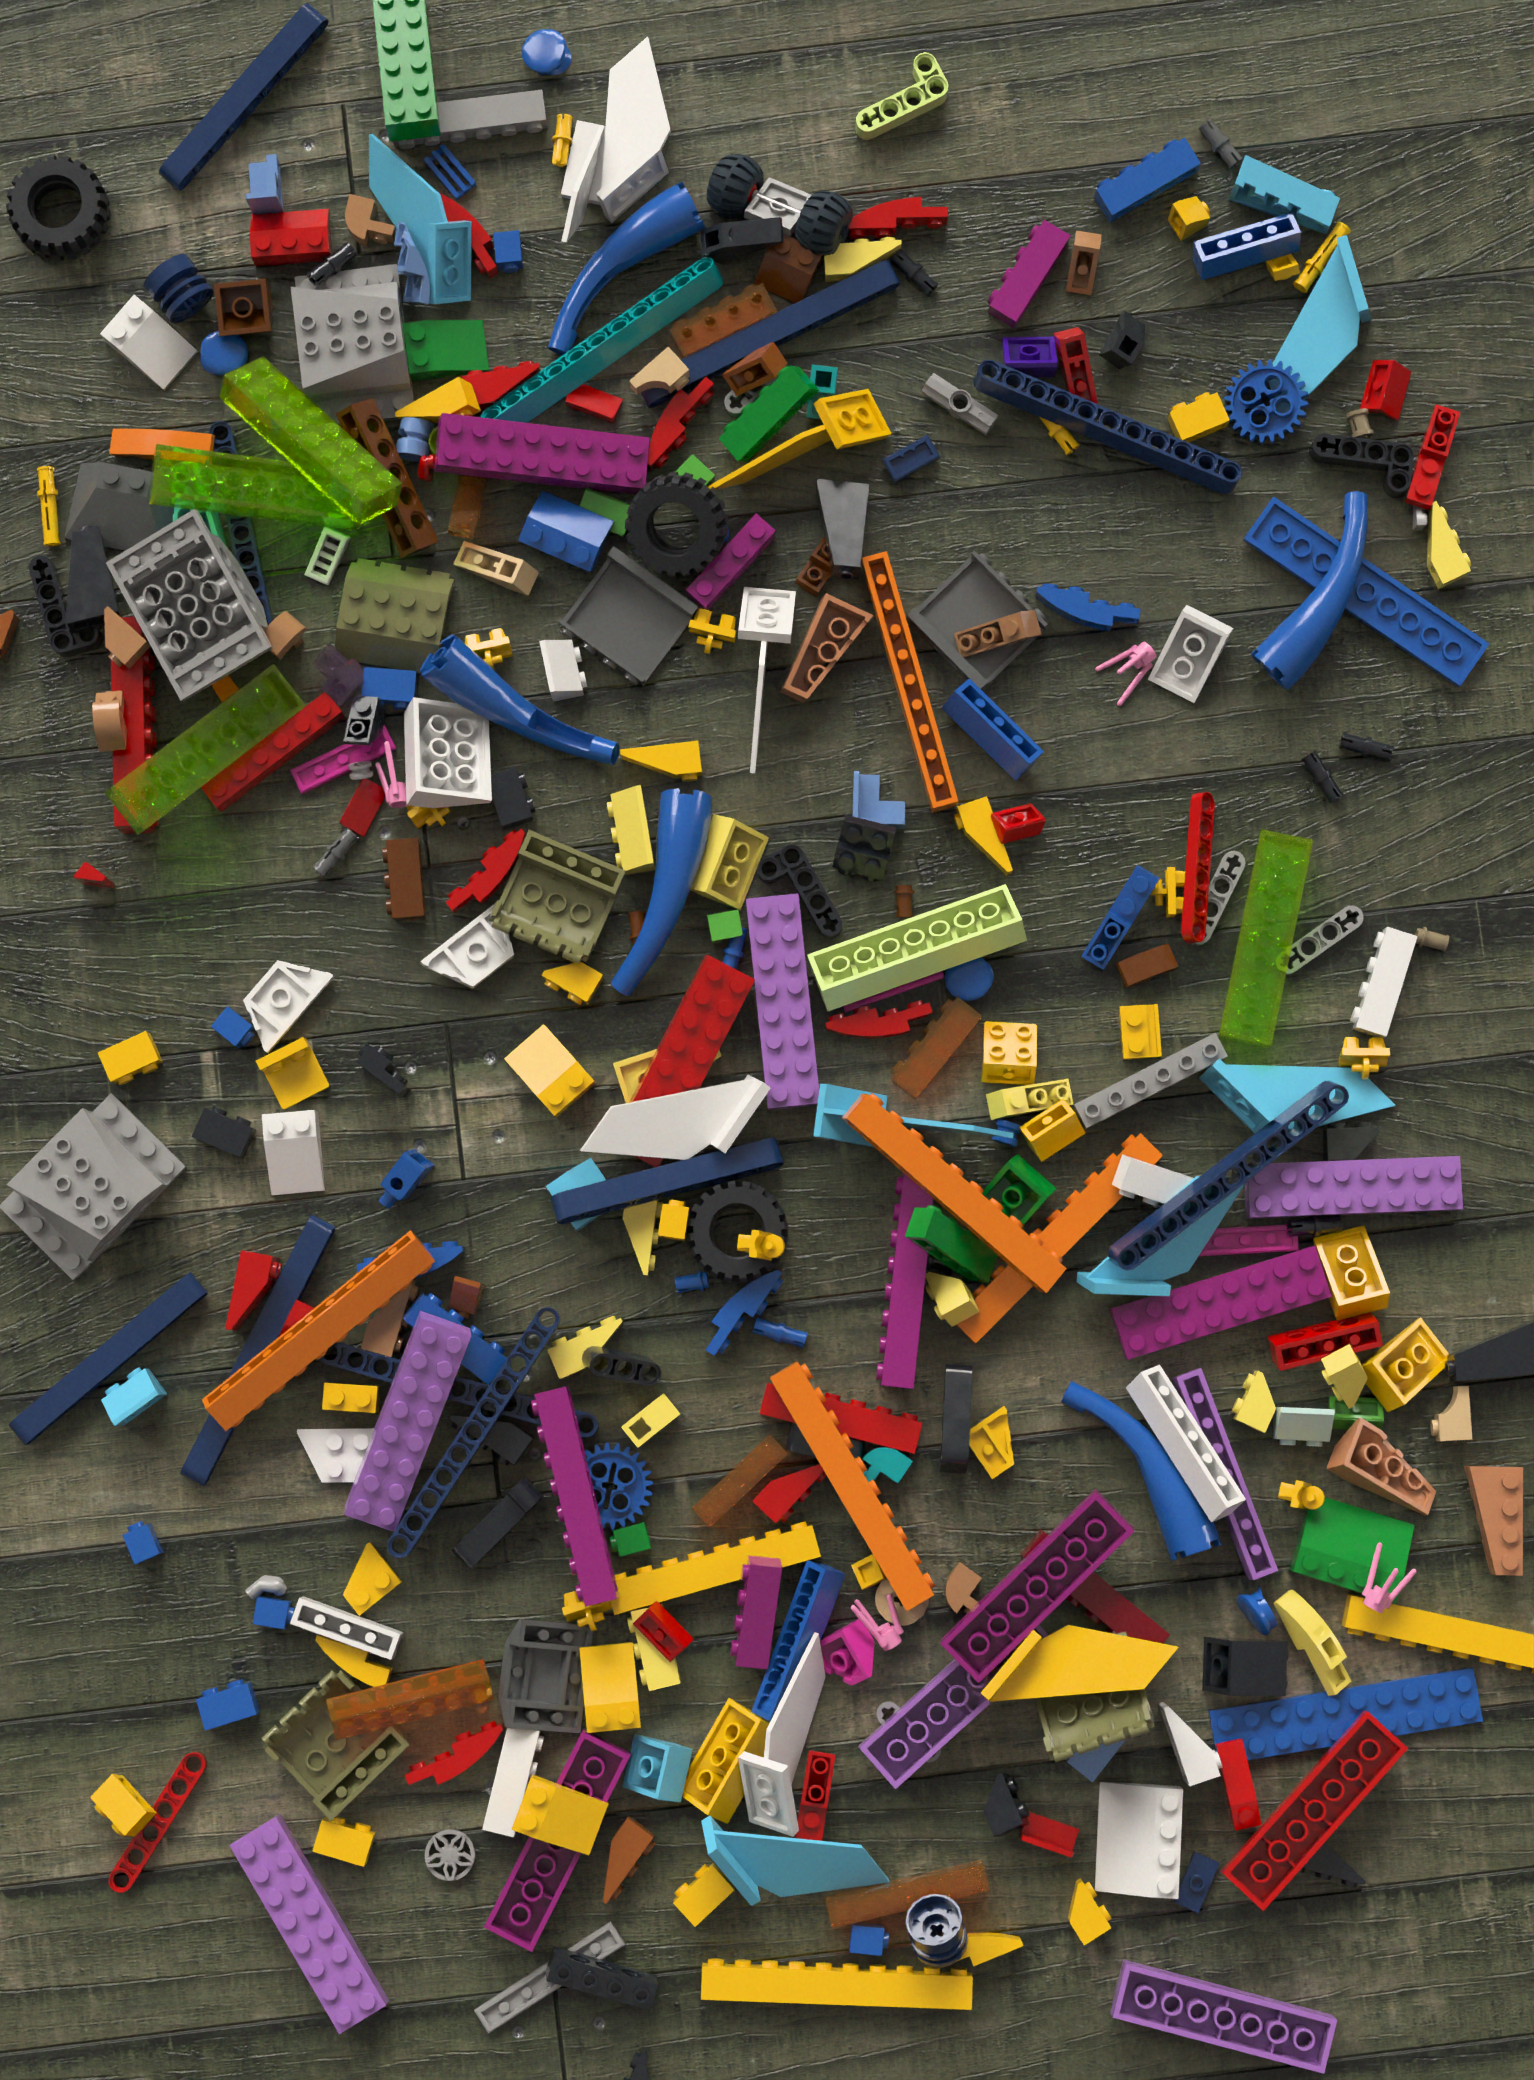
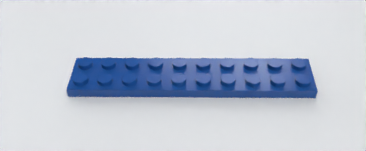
M1274 496L1243 539L1245 543L1313 589L1319 585L1327 574L1341 543ZM1362 558L1357 581L1345 611L1459 688L1489 643L1371 562Z
M1473 1667L1343 1688L1338 1694L1328 1696L1327 1692L1323 1691L1208 1710L1215 1752H1217V1743L1242 1738L1247 1760L1331 1747L1363 1711H1368L1394 1736L1483 1722Z

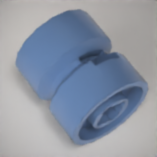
M414 417L401 418L398 433L402 438L398 439L396 443V449L401 459L419 462L423 455L429 456L430 445L427 441L432 439L433 423Z

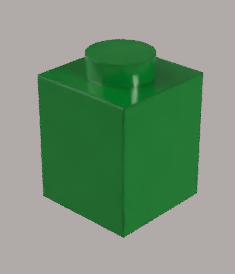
M645 1522L613 1530L614 1536L610 1537L613 1552L618 1551L620 1557L652 1548Z

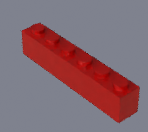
M325 691L201 786V789L220 812L224 811L344 719V714Z
M767 1383L759 1414L796 1423L774 1384ZM825 1392L827 1401L823 1402V1405L827 1412L833 1410L840 1422L836 1427L841 1435L846 1433L851 1438L915 1454L922 1427V1422L917 1421L918 1416L903 1412L902 1417L891 1415L892 1409L877 1406L876 1411L865 1408L866 1402L851 1399L850 1404L840 1402L841 1396Z

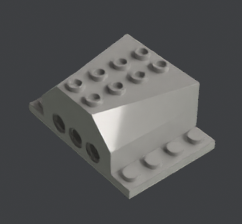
M397 264L340 271L337 274L330 275L318 287L310 282L307 275L294 277L296 287H291L301 380L303 391L309 401L313 430L341 427L336 413L351 404L370 398L374 399L383 421L400 420L395 416L394 412L414 402L403 328L405 320Z
M198 510L190 511L106 562L180 701L189 699L273 649L264 632L268 628V624L259 598L237 559L218 536L209 532Z
M110 1093L93 1112L82 1108L6 1184L14 1191L0 1204V1208L75 1281L187 1167L118 1098Z

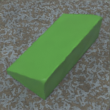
M586 488L580 506L613 520L614 524L610 532L624 536L627 532L625 520L628 518L627 510L630 504Z
M1329 1396L1328 1409L1335 1410L1332 1429L1348 1430L1358 1418H1362L1377 1428L1382 1429L1384 1423L1383 1406L1377 1398L1358 1397L1354 1407L1349 1409L1344 1400L1339 1402L1336 1396Z

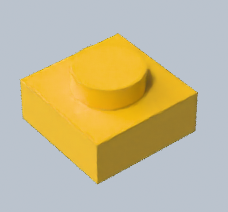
M1292 254L1266 261L1267 270L1275 281L1286 280L1300 273L1299 264Z
M873 1554L851 1565L862 1590L868 1589L887 1579Z

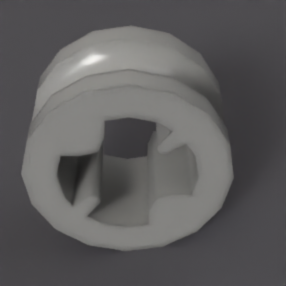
M371 761L349 764L348 768L352 770L350 779L358 780L372 777L373 771L369 769L372 766Z

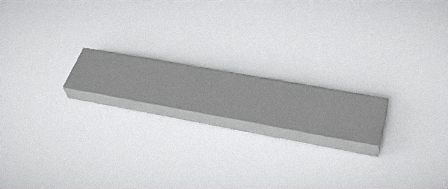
M610 1921L567 1950L603 1960L623 1947L625 1942L612 1921ZM548 1962L474 2010L488 2034L561 1987V1985L546 1981L545 1971Z

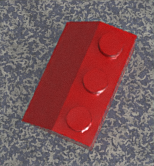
M329 209L251 215L249 231L251 258L255 266L323 261L324 256L332 254Z

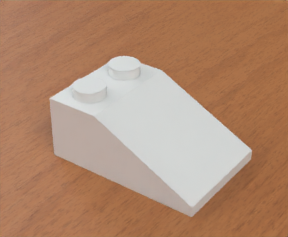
M135 295L131 297L100 333L108 345L164 391L198 352Z
M1186 605L1148 680L1195 703L1233 628Z
M316 1110L263 1114V1139L271 1195L325 1191L318 1112Z
M1164 1702L1158 1703L1184 1781L1189 1786L1219 1777L1218 1769L1223 1767L1218 1753L1215 1750H1211Z

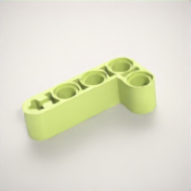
M924 52L915 57L913 77L916 84L858 113L855 130L860 138L864 140L873 139L945 102L947 99L948 82L932 54ZM926 64L930 66L931 70L922 72L918 67ZM932 87H939L943 92L933 94L930 89ZM916 98L920 103L912 106L907 103V100ZM893 109L897 114L894 117H888L884 114V111ZM866 121L867 124H872V127L868 128L866 124L863 125V122Z

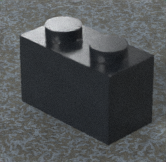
M516 767L491 775L492 798L503 830L533 821L531 813L536 812L532 798H526L523 790L528 787L524 773L518 774Z
M215 1106L211 1110L204 1108L192 1137L244 1159L256 1132V1129L250 1127L252 1122L237 1116L236 1120L226 1117L227 1111Z

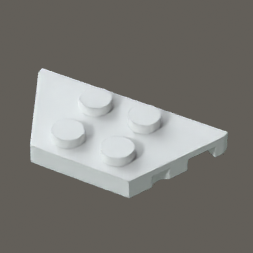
M495 904L425 957L420 964L427 969L473 989L512 959L514 952L509 934L492 928L493 922L489 921Z
M277 960L243 1000L265 1052L269 1053L331 982L334 978L331 973Z
M374 1428L297 1429V1434L322 1483L354 1482Z

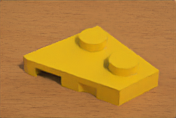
M1005 1406L970 1429L969 1446L991 1479L1014 1465L1007 1409Z
M371 1541L366 1544L343 1593V1596L359 1616L402 1582Z

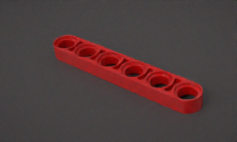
M1209 792L1193 794L1190 802L1181 934L1186 943L1202 942L1206 934L1215 811L1214 798Z
M191 1752L182 1759L152 1807L157 1814L131 1840L109 1876V1885L115 1892L123 1893L134 1885L207 1767L206 1757L202 1753ZM190 1757H198L201 1760L202 1766L199 1771L193 1772L188 1769L187 1761ZM176 1780H183L187 1785V1790L183 1795H178L173 1791V1783ZM161 1803L171 1805L173 1812L170 1817L163 1818L159 1815L158 1807ZM147 1826H153L157 1829L158 1837L156 1840L149 1841L144 1837V1829ZM138 1849L143 1853L144 1858L140 1864H134L130 1861L129 1854L131 1850ZM123 1872L128 1875L129 1883L126 1887L116 1885L115 1875L117 1873Z

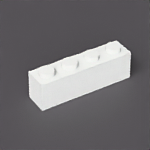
M1386 927L1383 929V932L1377 933L1374 947H1377L1375 957H1370L1366 972L1370 974L1367 982H1362L1358 994V997L1362 998L1359 1007L1355 1006L1350 1020L1354 1022L1353 1030L1375 1037H1387L1417 936L1390 927Z
M1122 1154L1112 1185L1120 1189L1119 1194L1133 1199L1135 1194L1143 1196V1202L1158 1206L1159 1202L1165 1204L1194 1178Z
M304 1596L299 1598L290 1622L292 1625L390 1660L395 1657L403 1632Z
M507 1728L482 1830L510 1837L515 1836L516 1831L511 1829L526 1792L529 1778L536 1774L538 1763L533 1761L535 1752H541L544 1736H540L541 1730Z

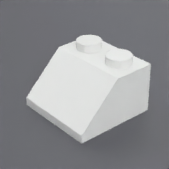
M572 640L539 641L553 702L583 696L582 688L587 687L585 673L578 670L577 663L582 662L579 646L574 647Z

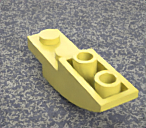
M1293 1589L1289 1590L1273 1604L1296 1649H1305L1328 1696L1336 1695L1351 1682L1342 1664V1661L1347 1656L1319 1614Z

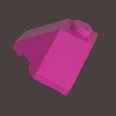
M859 1619L820 1640L825 1672L830 1675L835 1673L843 1677V1682L851 1686L871 1677L873 1669L875 1641L869 1630Z

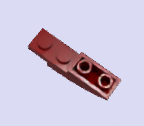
M439 193L448 222L472 221L471 251L476 257L473 261L481 274L485 272L489 279L498 274L497 267L487 252L493 248L492 239L465 208L449 197Z
M922 197L885 202L855 215L848 227L850 229L848 236L851 239H863L865 236H875L877 239L896 235V225H901L905 229H912L917 227V225H927L928 228H940L942 225H947L948 207H922Z
M707 377L689 395L682 389L679 390L663 411L655 427L648 450L647 467L651 472L656 467L660 469L668 461L669 457L667 455L674 448L678 450L685 443L687 432L682 424L691 422L696 415L695 410L701 404L705 406L714 396V383Z
M1435 405L1412 472L1411 483L1404 503L1430 510L1432 507L1443 466L1448 456L1460 416L1459 411Z
M522 829L518 832L512 830L503 838L504 843L498 848L495 846L489 848L482 855L484 859L480 861L486 870L483 873L481 870L477 871L468 879L470 882L463 889L457 887L447 896L449 900L446 901V904L453 913H456L473 898H476L482 905L502 886L517 863L518 852L526 837Z
M920 1000L908 1004V1009L898 1012L897 1008L882 1012L883 1017L879 1018L876 1008L870 1009L868 1005L855 1009V1014L847 1017L844 1016V1013L829 1017L830 1022L825 1023L826 1031L853 1038L894 1037L910 1033L908 1022L930 1016L933 1012L930 1003L923 1004V1001Z
M494 1720L480 1726L482 1731L472 1735L469 1730L455 1736L457 1741L451 1744L454 1754L450 1755L449 1751H445L434 1756L435 1761L425 1765L423 1760L409 1766L410 1771L405 1774L408 1785L434 1775L436 1783L439 1785L462 1773L489 1750L504 1730V1724L500 1723L497 1725Z
M809 1750L797 1820L799 1831L795 1834L797 1839L822 1841L835 1754Z

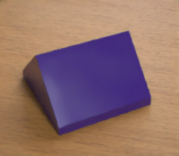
M1002 337L1003 365L1032 377H1055L1057 355L1054 337Z

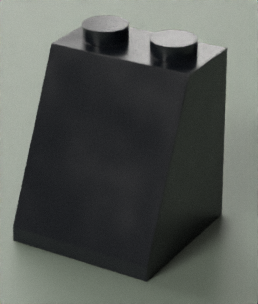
M1204 1637L1202 1691L1229 1696H1286L1288 1685L1286 1676L1287 1660L1289 1658L1288 1642L1266 1639Z

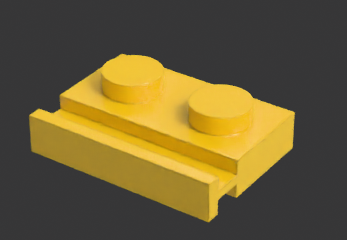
M1158 1004L1120 1006L1119 1017L1123 1060L1162 1057Z

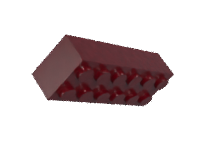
M1040 1529L1020 1554L1025 1558L1048 1534ZM1094 1572L1066 1598L1077 1608L1081 1604L1087 1608L1084 1614L1098 1625L1104 1622L1108 1626L1105 1630L1107 1633L1119 1634L1126 1631L1128 1637L1162 1644L1170 1635Z

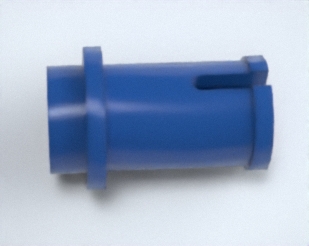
M698 1270L697 1274L675 1277L678 1294L698 1289L704 1291V1288H709L707 1272H701V1270Z

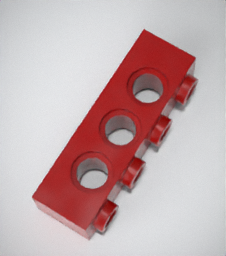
M1371 1312L1268 1336L1272 1361L1279 1371L1322 1361V1358L1349 1344L1355 1353L1383 1346L1379 1322Z

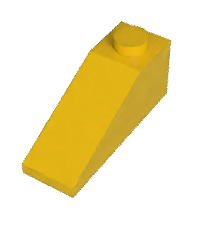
M457 377L394 413L399 419L414 417L430 421L431 423H438L441 413L472 416L481 410L472 384Z
M698 741L620 749L621 759L676 779L682 778V782L696 781L697 776H702Z
M987 796L957 806V814H954L953 817L958 830L963 829L964 835L1006 876L1012 874L1013 869L1005 846L999 841L990 817L993 812Z

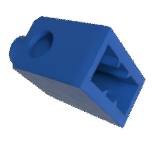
M416 1149L404 1152L380 1185L385 1190L378 1198V1201L390 1209L397 1199L399 1201L407 1199L435 1165ZM399 1178L403 1182V1187L399 1184Z

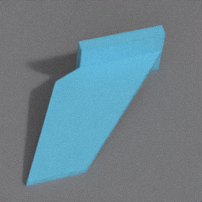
M369 134V187L396 229L398 222L405 223L426 266L430 284L429 304L471 300L472 221L448 222L441 195L374 134Z
M1347 235L1337 238L1338 245L1273 362V366L1276 367L1279 361H1282L1283 370L1288 366H1292L1291 376L1295 373L1300 374L1297 382L1304 381L1306 384L1300 391H1308L1309 395L1357 347L1360 319L1361 323L1372 320ZM1273 379L1269 381L1271 390L1279 387L1280 382ZM1288 391L1282 392L1279 396L1287 395ZM1285 402L1281 403L1277 407V412L1286 413L1291 405Z
M1219 1058L1199 1077L1254 1133H1257L1324 1081H1332L1344 1086L1349 1093V1099L1344 1107L1319 1126L1396 1106L1371 1080H1362L1361 1072H1352L1351 1068L1229 1065ZM1335 1089L1329 1095L1330 1100L1335 1096ZM1314 1105L1309 1109V1116L1314 1113ZM1294 1121L1289 1124V1131L1293 1129Z
M820 1084L813 1137L873 1147L841 1119L861 1094H868L870 1096L871 1092L830 1084ZM873 1093L884 1102L882 1107L886 1110L887 1095ZM901 1117L904 1120L902 1125L906 1128L1013 1138V1133L974 1125Z
M1196 1176L1194 1179H1192L1183 1189H1185L1188 1185H1190L1200 1176ZM1245 1183L1136 1268L1124 1270L1112 1263L1109 1257H1107L1091 1272H1077V1283L1094 1294L1170 1296L1171 1285L1163 1280L1190 1270ZM1211 1186L1206 1188L1205 1196L1210 1194ZM1190 1202L1184 1206V1213L1189 1210ZM1169 1218L1163 1222V1229L1169 1225ZM1148 1234L1143 1237L1142 1245L1148 1241ZM1128 1251L1122 1253L1121 1261L1127 1258Z
M711 1816L701 1821L708 1855L751 1906L761 1901L758 1886L779 1897L890 1883L889 1878L862 1845L726 1832L720 1828Z

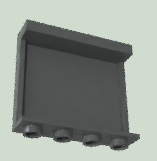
M613 547L608 553L607 561L564 619L560 618L558 623L562 628L560 632L568 639H578L583 643L581 647L589 654L594 656L597 653L604 658L602 662L614 671L618 668L625 673L623 677L634 686L639 683L644 687L687 629L690 619H694L698 606L620 550Z
M973 551L971 557L917 609L914 608L907 615L906 620L966 681L968 679L972 680L983 691L1039 636L965 658L959 653L954 633L1020 611L1033 610L1027 604L1029 601L1027 597L1019 590L1015 592L1008 585L1010 584L1009 579L1000 571L996 573L990 567L992 565L991 561L984 554L978 555ZM1036 608L1035 613L1042 634L1048 625L1045 622L1047 618Z

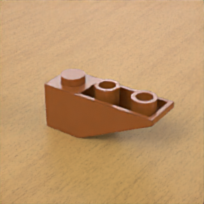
M629 1815L611 1840L603 1897L605 1904H607L610 1898L613 1901L616 1900L623 1890V1887L620 1885L626 1876L630 1879L639 1867L636 1861L641 1854L646 1857L655 1845L651 1841L654 1833Z

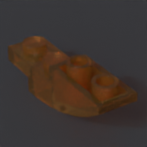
M458 474V485L448 527V535L474 539L477 523L480 520L487 478Z

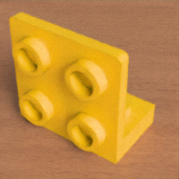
M986 1021L984 1023L981 1082L1034 1084L1037 1067V1025Z
M304 1037L256 1060L259 1069L264 1072L281 1108L284 1110L330 1086L308 1040Z

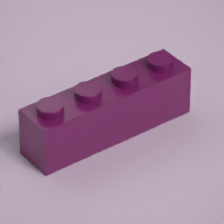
M1043 220L1040 227L1035 225L1028 236V239L1031 240L1026 248L1022 246L1015 256L1014 260L1017 263L1014 268H1008L1001 279L1003 285L1000 290L994 289L987 301L990 304L988 313L1015 329L1069 244L1071 235L1046 220Z
M756 513L686 589L687 597L699 608L710 610L776 538V530Z
M748 1555L747 1564L742 1565L741 1580L745 1581L744 1589H739L737 1605L741 1606L740 1615H735L734 1631H738L737 1639L732 1640L730 1656L734 1657L736 1666L768 1669L782 1573V1565L779 1558Z

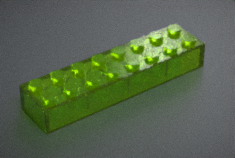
M264 356L224 374L220 398L357 525L397 506L402 482Z
M156 444L153 453L149 504L359 530L363 522L366 479L362 471Z
M273 664L112 786L105 794L137 835H139L306 705Z
M1263 829L1259 833L1218 1033L1219 1039L1270 1049L1272 1046L1313 839Z

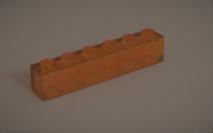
M484 1659L333 1697L326 1699L335 1740L337 1741L494 1699Z
M979 1860L891 1881L890 1883L825 1897L831 1927L836 1928L907 1911L915 1901L926 1895L941 1894L951 1899H957L990 1891L983 1861Z

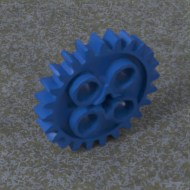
M1271 359L1268 360L1267 366H1263L1261 360H1258L1257 368L1248 363L1249 371L1245 372L1239 369L1240 379L1236 377L1231 378L1235 386L1226 387L1227 391L1231 394V396L1224 397V401L1231 404L1224 407L1226 413H1232L1228 416L1230 419L1229 423L1236 421L1232 427L1233 430L1238 431L1242 428L1241 438L1250 434L1251 443L1257 437H1259L1261 445H1264L1266 438H1270L1271 443L1275 444L1276 436L1285 441L1284 433L1287 431L1289 434L1294 435L1292 426L1301 427L1302 425L1298 418L1307 417L1306 413L1301 409L1309 407V403L1302 400L1307 398L1309 394L1308 391H1300L1306 384L1304 381L1297 382L1300 378L1299 373L1291 376L1292 366H1288L1283 370L1282 361H1279L1276 367L1273 366ZM1275 379L1280 382L1279 387L1275 390L1266 388L1270 380ZM1254 391L1256 397L1252 401H1244L1242 397L1245 392ZM1288 391L1287 395L1279 396L1282 392ZM1265 397L1270 400V406L1268 407L1263 404L1262 399ZM1285 402L1291 405L1288 412H1277L1279 404ZM1254 408L1251 410V412L1245 413L1246 409ZM1257 414L1267 416L1263 424L1256 425L1253 423V419Z
M608 1442L605 1443V1448L602 1451L598 1445H595L594 1454L589 1450H585L593 1488L599 1490L602 1494V1499L597 1504L602 1526L604 1528L606 1522H609L612 1530L615 1529L616 1522L618 1521L622 1527H625L626 1518L635 1522L633 1513L636 1512L643 1515L640 1506H649L650 1504L644 1497L653 1495V1492L646 1490V1486L654 1484L653 1481L646 1480L645 1478L651 1473V1470L643 1471L642 1469L646 1464V1460L638 1463L636 1460L639 1453L637 1452L630 1456L629 1446L623 1452L620 1451V1443L616 1444L614 1450H611ZM601 1462L606 1466L607 1473L604 1477L598 1478L593 1475L592 1468L595 1463ZM615 1462L617 1466L613 1484L617 1485V1489L611 1491L609 1508L606 1510L604 1509L607 1488L603 1487V1483L609 1481L611 1465ZM627 1467L633 1472V1479L629 1483L622 1482L618 1477V1473L622 1468ZM617 1494H623L627 1497L628 1505L626 1508L618 1509L614 1506L613 1499Z

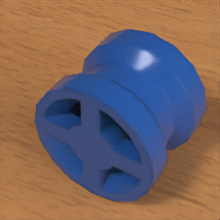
M997 1119V1130L1013 1133V1138L992 1136V1140L1017 1147V1135L1021 1132L1020 1125Z

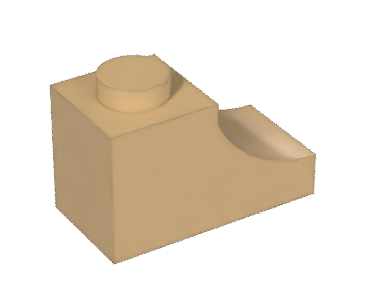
M667 347L629 381L630 388L636 395L650 388H664L671 393L675 389L677 391L681 390L689 382L688 377H690L687 366Z
M1453 1386V1395L1448 1407L1440 1414H1434V1420L1430 1421L1431 1435L1435 1436L1436 1441L1472 1440L1469 1386Z

